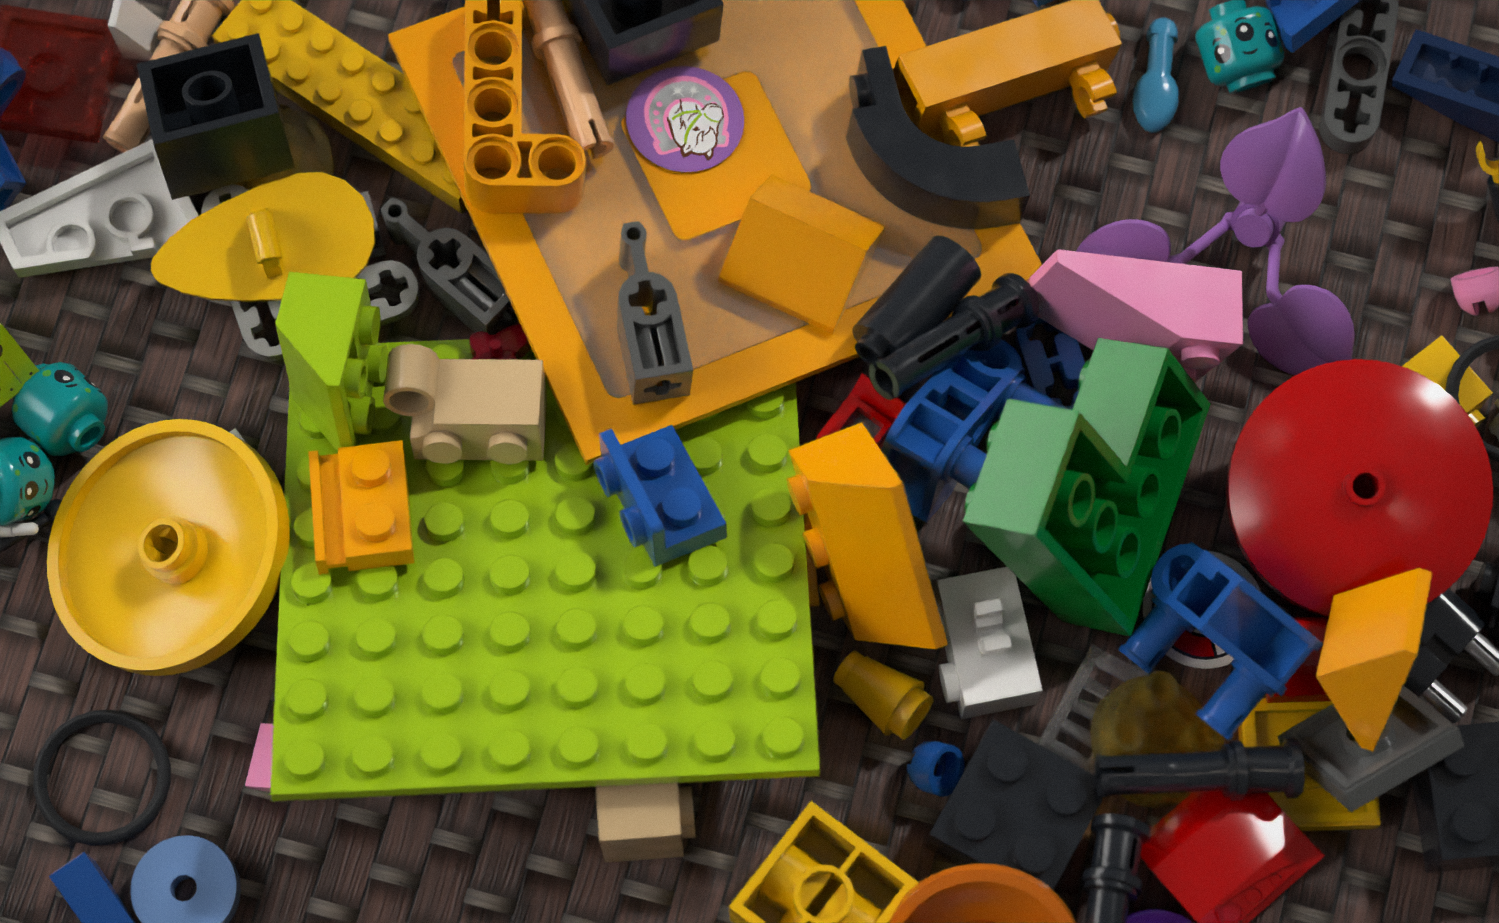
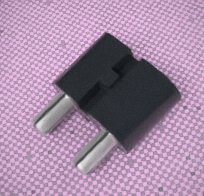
M1448 588L1440 596L1426 604L1418 652L1403 686L1416 696L1424 698L1441 715L1454 724L1460 721L1461 717L1466 714L1467 707L1436 679L1463 649L1494 676H1498L1499 649L1479 632L1487 621Z

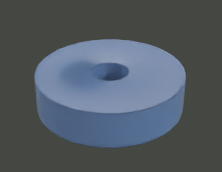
M176 836L153 846L139 861L131 881V901L141 923H230L240 901V878L232 860L217 845L196 836ZM185 879L195 880L197 885L195 895L190 900L178 901L175 896L177 885Z

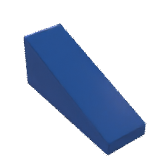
M85 852L49 876L81 923H136L96 861Z

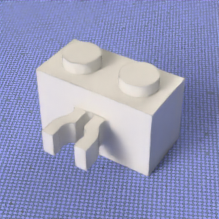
M1002 567L937 580L934 596L948 645L945 646L948 663L939 665L940 680L946 702L957 701L961 719L1036 705L1043 690L1016 575L1008 567Z

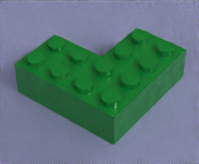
M1098 338L1091 359L1087 360L1081 369L1079 393L1073 410L1007 399L1000 420L990 430L987 441L988 453L978 481L970 487L967 493L963 522L1062 622L1131 636L1211 404L1168 348Z

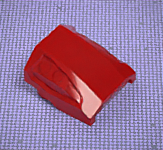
M1222 791L1192 792L1151 828V838L1148 843L1142 845L1141 857L1151 871L1197 923H1249L1325 856L1268 793H1248L1240 801H1231L1230 798L1223 796Z

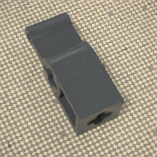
M390 198L380 208L390 239L395 244L406 245L417 254L426 289L473 332L484 331L494 335L502 329L511 326L518 319L488 254L469 237L456 229L445 227L428 232L409 215L406 204L398 199ZM442 261L446 263L438 269L437 264ZM457 261L459 262V266L455 269L450 267Z
M640 221L623 223L619 251V265L623 270L627 271L628 279L623 282L619 291L617 333L633 405L690 395L693 377V366L677 293L672 283L666 277L648 271L645 257L647 234ZM642 307H648L651 316H645ZM661 381L662 386H657V382Z

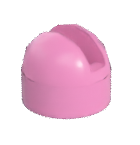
M1499 267L1476 269L1451 278L1454 297L1460 308L1465 312L1479 316V302L1485 301L1489 313H1493L1499 308Z

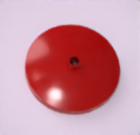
M1352 359L1325 363L1307 369L1278 386L1258 405L1242 427L1234 444L1226 478V501L1231 528L1237 544L1255 573L1266 585L1290 603L1308 612L1329 618L1334 595L1417 568L1432 572L1427 603L1450 588L1467 570L1485 538L1493 504V481L1490 462L1483 440L1468 414L1449 393L1435 382L1411 369L1383 361ZM1359 475L1370 477L1369 486L1375 490L1372 498L1363 499L1354 493L1353 481Z

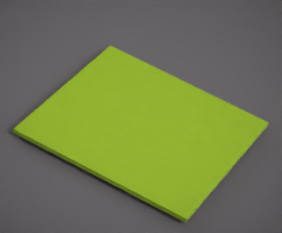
M469 339L379 343L387 345L388 353L397 346L415 344L430 348L437 354L439 359L473 358ZM531 348L530 351L519 360L537 359ZM385 379L382 383L374 382L371 397H374L375 400L374 425L370 435H361L359 445L403 440L406 455L415 563L349 571L348 566L329 568L328 574L320 575L315 562L308 451L318 450L319 456L337 454L338 452L293 399L289 383L284 496L289 514L290 538L289 551L280 574L270 786L272 801L820 776L806 541L802 534L805 532L804 515L800 516L797 512L786 482L787 478L796 475L789 450L800 446L796 382L675 430L726 522L727 538L656 567L644 545L634 547L629 541L620 517V510L624 509L617 494L610 497L606 496L597 478L594 463L585 464L547 380L548 398L543 460H523L515 464H503L494 460H457L444 464L428 459H414L410 441L412 416L400 415L389 410L383 402Z

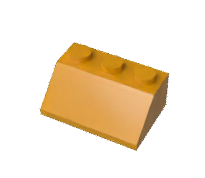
M863 423L789 450L796 475L787 478L786 482L799 515L808 513L812 529L802 534L815 568L818 569L824 566L828 581L818 586L831 620L834 621L842 618L854 639L859 641L927 649H938L948 645L903 483Z

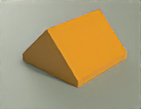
M771 175L748 201L719 274L718 282L833 334L886 226Z
M1421 568L1342 592L1333 597L1316 677L1358 745L1372 752L1376 747L1418 652L1432 572Z

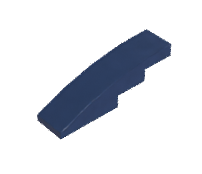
M1415 29L1392 79V86L1442 115L1499 143V56Z

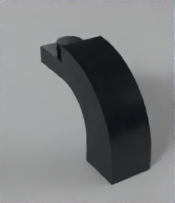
M887 47L863 49L857 73L849 77L850 98L854 109L851 112L846 140L857 166L871 185L901 210L933 224L959 229H986L1020 223L1030 193L1014 139L979 146L961 147L945 144L929 137L916 127L902 105Z

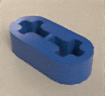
M1039 317L1026 328H1016L1014 336L1015 349L1021 357L1022 367L1025 368L1026 383L1048 396L1051 394L1054 385L1052 372L1059 371L1063 386L1066 389H1077V392L1073 395L1071 406H1065L1073 409L1079 393L1080 372L1085 363L1078 341ZM1036 324H1043L1047 332H1058L1052 344L1054 357L1047 358L1040 340L1029 341ZM1052 398L1053 400L1062 404L1059 398Z

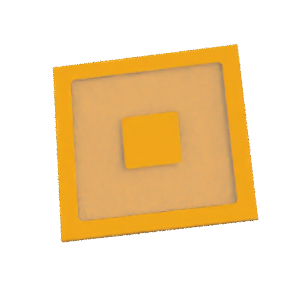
M722 0L724 7L718 42L608 86L582 39V42H579L580 46L578 48L608 133L613 139L614 148L605 156L594 160L590 148L587 149L589 159L586 161L583 198L575 208L558 214L488 213L474 207L466 197L464 188L465 6L388 34L389 43L537 360H543L545 378L586 465L601 458L599 433L612 429L620 445L670 425H673L674 429L677 430L860 357L855 350L857 341L852 331L854 325L934 236H944L955 241L967 250L979 265L982 275L981 279L965 297L972 295L981 296L991 290L993 282L1005 273L1020 275L1027 281L1042 266L1020 223L986 229H961L925 221L903 211L888 201L872 186L857 166L850 152L846 134L851 112L854 109L850 98L849 77L857 73L861 51L863 49L886 46L893 69L900 54L926 47L903 0ZM522 2V134H560L569 136L544 61L534 55L531 46L534 33ZM488 5L487 21H500V5ZM564 5L570 24L575 25ZM490 56L480 61L485 64L497 65L506 60L501 57ZM678 66L704 69L722 78L737 94L744 112L743 134L731 155L718 165L697 172L671 171L649 161L633 144L626 124V111L629 100L642 81L660 70ZM493 111L487 112L480 117L485 121L495 122L501 121L507 116ZM941 128L925 133L929 137L945 143ZM497 168L485 169L479 173V175L487 179H498L507 174ZM556 168L544 172L543 175L549 179L561 180L570 176V173ZM771 175L886 226L833 334L718 282L719 274L748 201ZM640 221L647 234L645 257L648 271L666 277L672 283L677 293L693 366V377L690 395L633 405L617 333L619 291L623 282L628 279L627 271L623 270L619 265V251L623 223ZM642 307L645 316H651L648 307ZM953 311L950 313V315H949L945 320H947V319H949L950 317H952ZM658 381L656 385L662 386V382Z

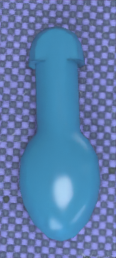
M1165 17L1155 19L1148 28L1146 39L1150 43L1147 71L1135 85L1132 98L1133 111L1137 121L1149 133H1156L1165 128L1174 117L1178 106L1179 89L1176 81L1171 76L1173 47L1178 42V29L1175 22Z

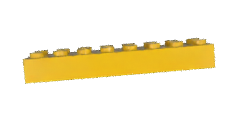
M241 0L212 35L214 43L217 44L259 33L276 91L461 214L465 211L466 206L403 73L292 0Z

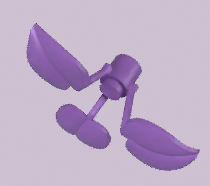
M1296 108L1274 120L1250 127L1236 135L1229 142L1220 160V171L1226 188L1240 202L1234 212L1225 213L1218 224L1181 253L1170 255V238L1162 227L1138 219H1127L1107 224L1088 235L1076 250V252L1186 264L1225 232L1233 230L1236 238L1242 244L1248 247L1266 246L1269 249L1266 294L1271 303L1255 308L1247 322L1249 336L1259 354L1276 368L1292 375H1297L1307 369L1325 363L1352 360L1355 338L1354 325L1350 313L1337 296L1326 289L1313 285H1296L1288 289L1283 296L1279 290L1280 253L1285 242L1280 232L1285 222H1300L1311 216L1322 201L1326 188L1325 164L1320 142L1303 108Z

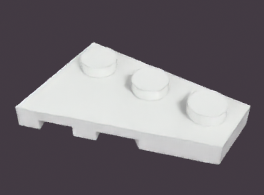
M151 139L0 211V243L13 270L21 278L151 258L173 234L199 215L189 196L172 200Z

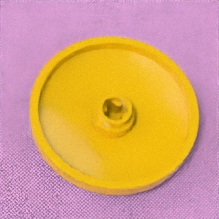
M189 419L163 420L138 427L118 437L99 451L79 472L64 495L51 528L47 552V578L54 608L65 629L91 655L115 667L140 675L166 676L184 673L218 659L243 640L256 626L272 602L279 587L281 568L289 551L290 538L289 514L282 487L267 461L254 448L221 427L207 422Z

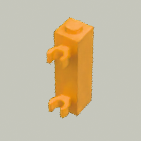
M1071 0L900 54L893 68V73L902 105L916 127L923 133L941 128L945 144L971 147L976 146L975 142L986 137L984 126L978 116L1069 86L1072 87L1077 109L1084 118L1106 112L1108 107L1104 99L1113 97L1117 93L1114 82L1107 73V70L1120 49L1122 42L1120 41V32L1115 19L1111 14L1105 13L1099 0Z

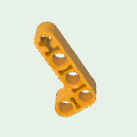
M465 0L464 188L466 197L474 207L488 213L559 214L568 212L575 208L583 198L586 171L585 153L580 144L569 136L560 134H522V0ZM488 5H500V21H487ZM490 56H497L506 61L501 64L490 65L480 60ZM494 111L502 113L507 117L501 121L491 122L485 121L480 116ZM489 168L501 169L507 173L498 179H487L479 175L481 171ZM557 168L570 173V176L565 179L554 180L544 176L543 173Z

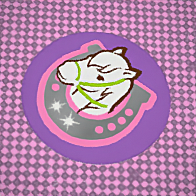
M678 66L660 70L639 84L627 106L626 124L633 144L649 161L671 171L697 172L718 165L735 150L743 134L744 112L737 94L722 78L704 69Z

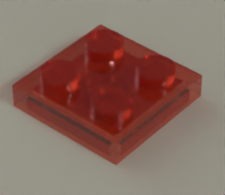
M1 4L0 47L9 51L14 56L19 66L26 71V78L14 99L0 116V129L98 144L120 55V50L108 28L109 20Z

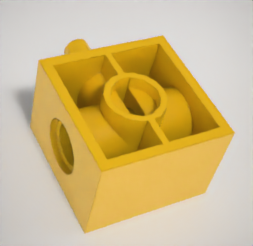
M810 801L730 904L729 920L732 923H889L901 899L919 882L814 802Z

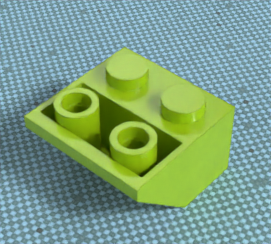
M289 272L275 326L293 399L337 452L338 448L357 446L360 443L361 435H370L375 419L374 397H371L374 382L382 383L386 375L388 349L386 344H379L378 342L381 319L380 309L378 306H371L366 279Z

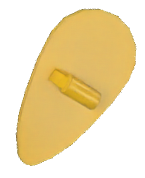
M324 172L296 173L259 185L189 221L173 234L153 256L151 272L160 284L186 295L220 301H281L289 272L356 278L367 267L375 246L374 218L364 197L346 180Z

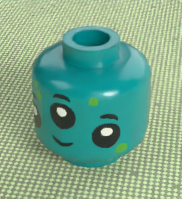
M1230 0L1210 8L1209 13L1212 20L1203 24L1196 32V42L1210 82L1215 86H1227L1229 94H1234L1276 79L1274 69L1283 63L1284 50L1270 10L1261 6L1247 8L1245 0Z
M55 362L52 364L43 363L36 365L39 372L35 373L25 382L19 393L13 397L12 419L26 435L49 455L66 456L76 451L85 452L99 442L105 431L104 422L108 414L107 398L98 387L72 364Z
M23 437L0 440V526H6L37 515L46 509L52 499L55 479L53 466L46 454L34 442Z

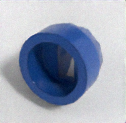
M939 741L923 742L914 748L912 753L915 755L913 756L912 764H907L906 769L910 781L918 789L940 797L952 794L964 773V757L960 749ZM935 764H938L937 772L933 775Z

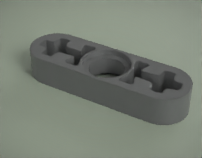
M1360 0L1337 19L1319 122L1322 140L1329 148L1336 152L1353 154L1362 151L1370 144L1378 129L1399 10L1398 0ZM1363 2L1374 4L1373 10L1377 14L1369 31V37L1358 35L1363 20V12L1360 10ZM1351 54L1364 55L1373 62L1376 71L1375 75L1367 80L1353 79L1344 71L1342 60ZM1349 97L1360 98L1355 113V123L1358 124L1355 133L1343 131L1344 123L1341 121L1348 105Z

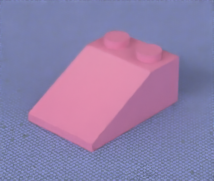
M1057 249L1027 280L1039 301L1040 312L1038 317L1093 351L1098 338L1168 348L1194 383L1243 345L1242 271Z

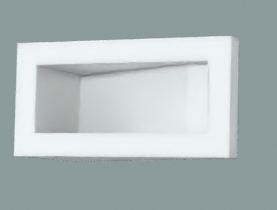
M114 0L108 28L123 58L149 61L160 43L156 37L158 34L157 28L163 20L135 0Z

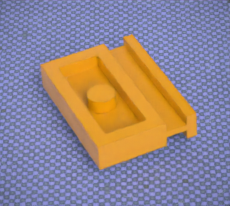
M403 440L338 448L337 454L319 456L318 450L308 451L315 562L319 575L328 574L329 568L348 566L349 571L415 563L406 455Z

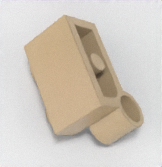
M415 344L400 345L388 353L383 402L394 413L412 416L410 441L414 459H428L444 464L457 460H494L503 464H515L523 460H543L548 398L543 360L439 359L437 354L430 348Z

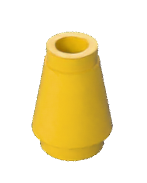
M857 651L851 652L843 660L833 678V682L842 688L843 692L886 736L894 733L903 740L908 738L922 723L933 703V697L923 690L924 682L867 656L864 657Z

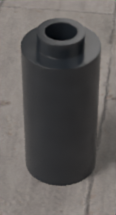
M939 235L932 237L854 325L852 331L857 341L855 350L868 365H871L875 361L892 354L897 349L916 339L919 335L941 324L955 309L956 304L981 279V270L975 259L955 241Z

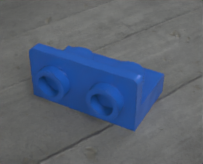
M673 425L620 445L612 429L599 433L601 458L593 462L599 483L607 497L617 494L624 507L623 510H620V517L629 541L634 547L644 545L655 567L727 538L726 522Z

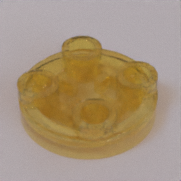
M1163 671L1129 679L1111 689L1096 707L1091 723V745L1094 758L1097 754L1130 755L1217 751L1224 744V737L1196 714L1199 709L1203 708L1198 700L1187 689L1178 684L1172 675ZM1192 792L1121 796L1140 806L1164 808L1182 802Z

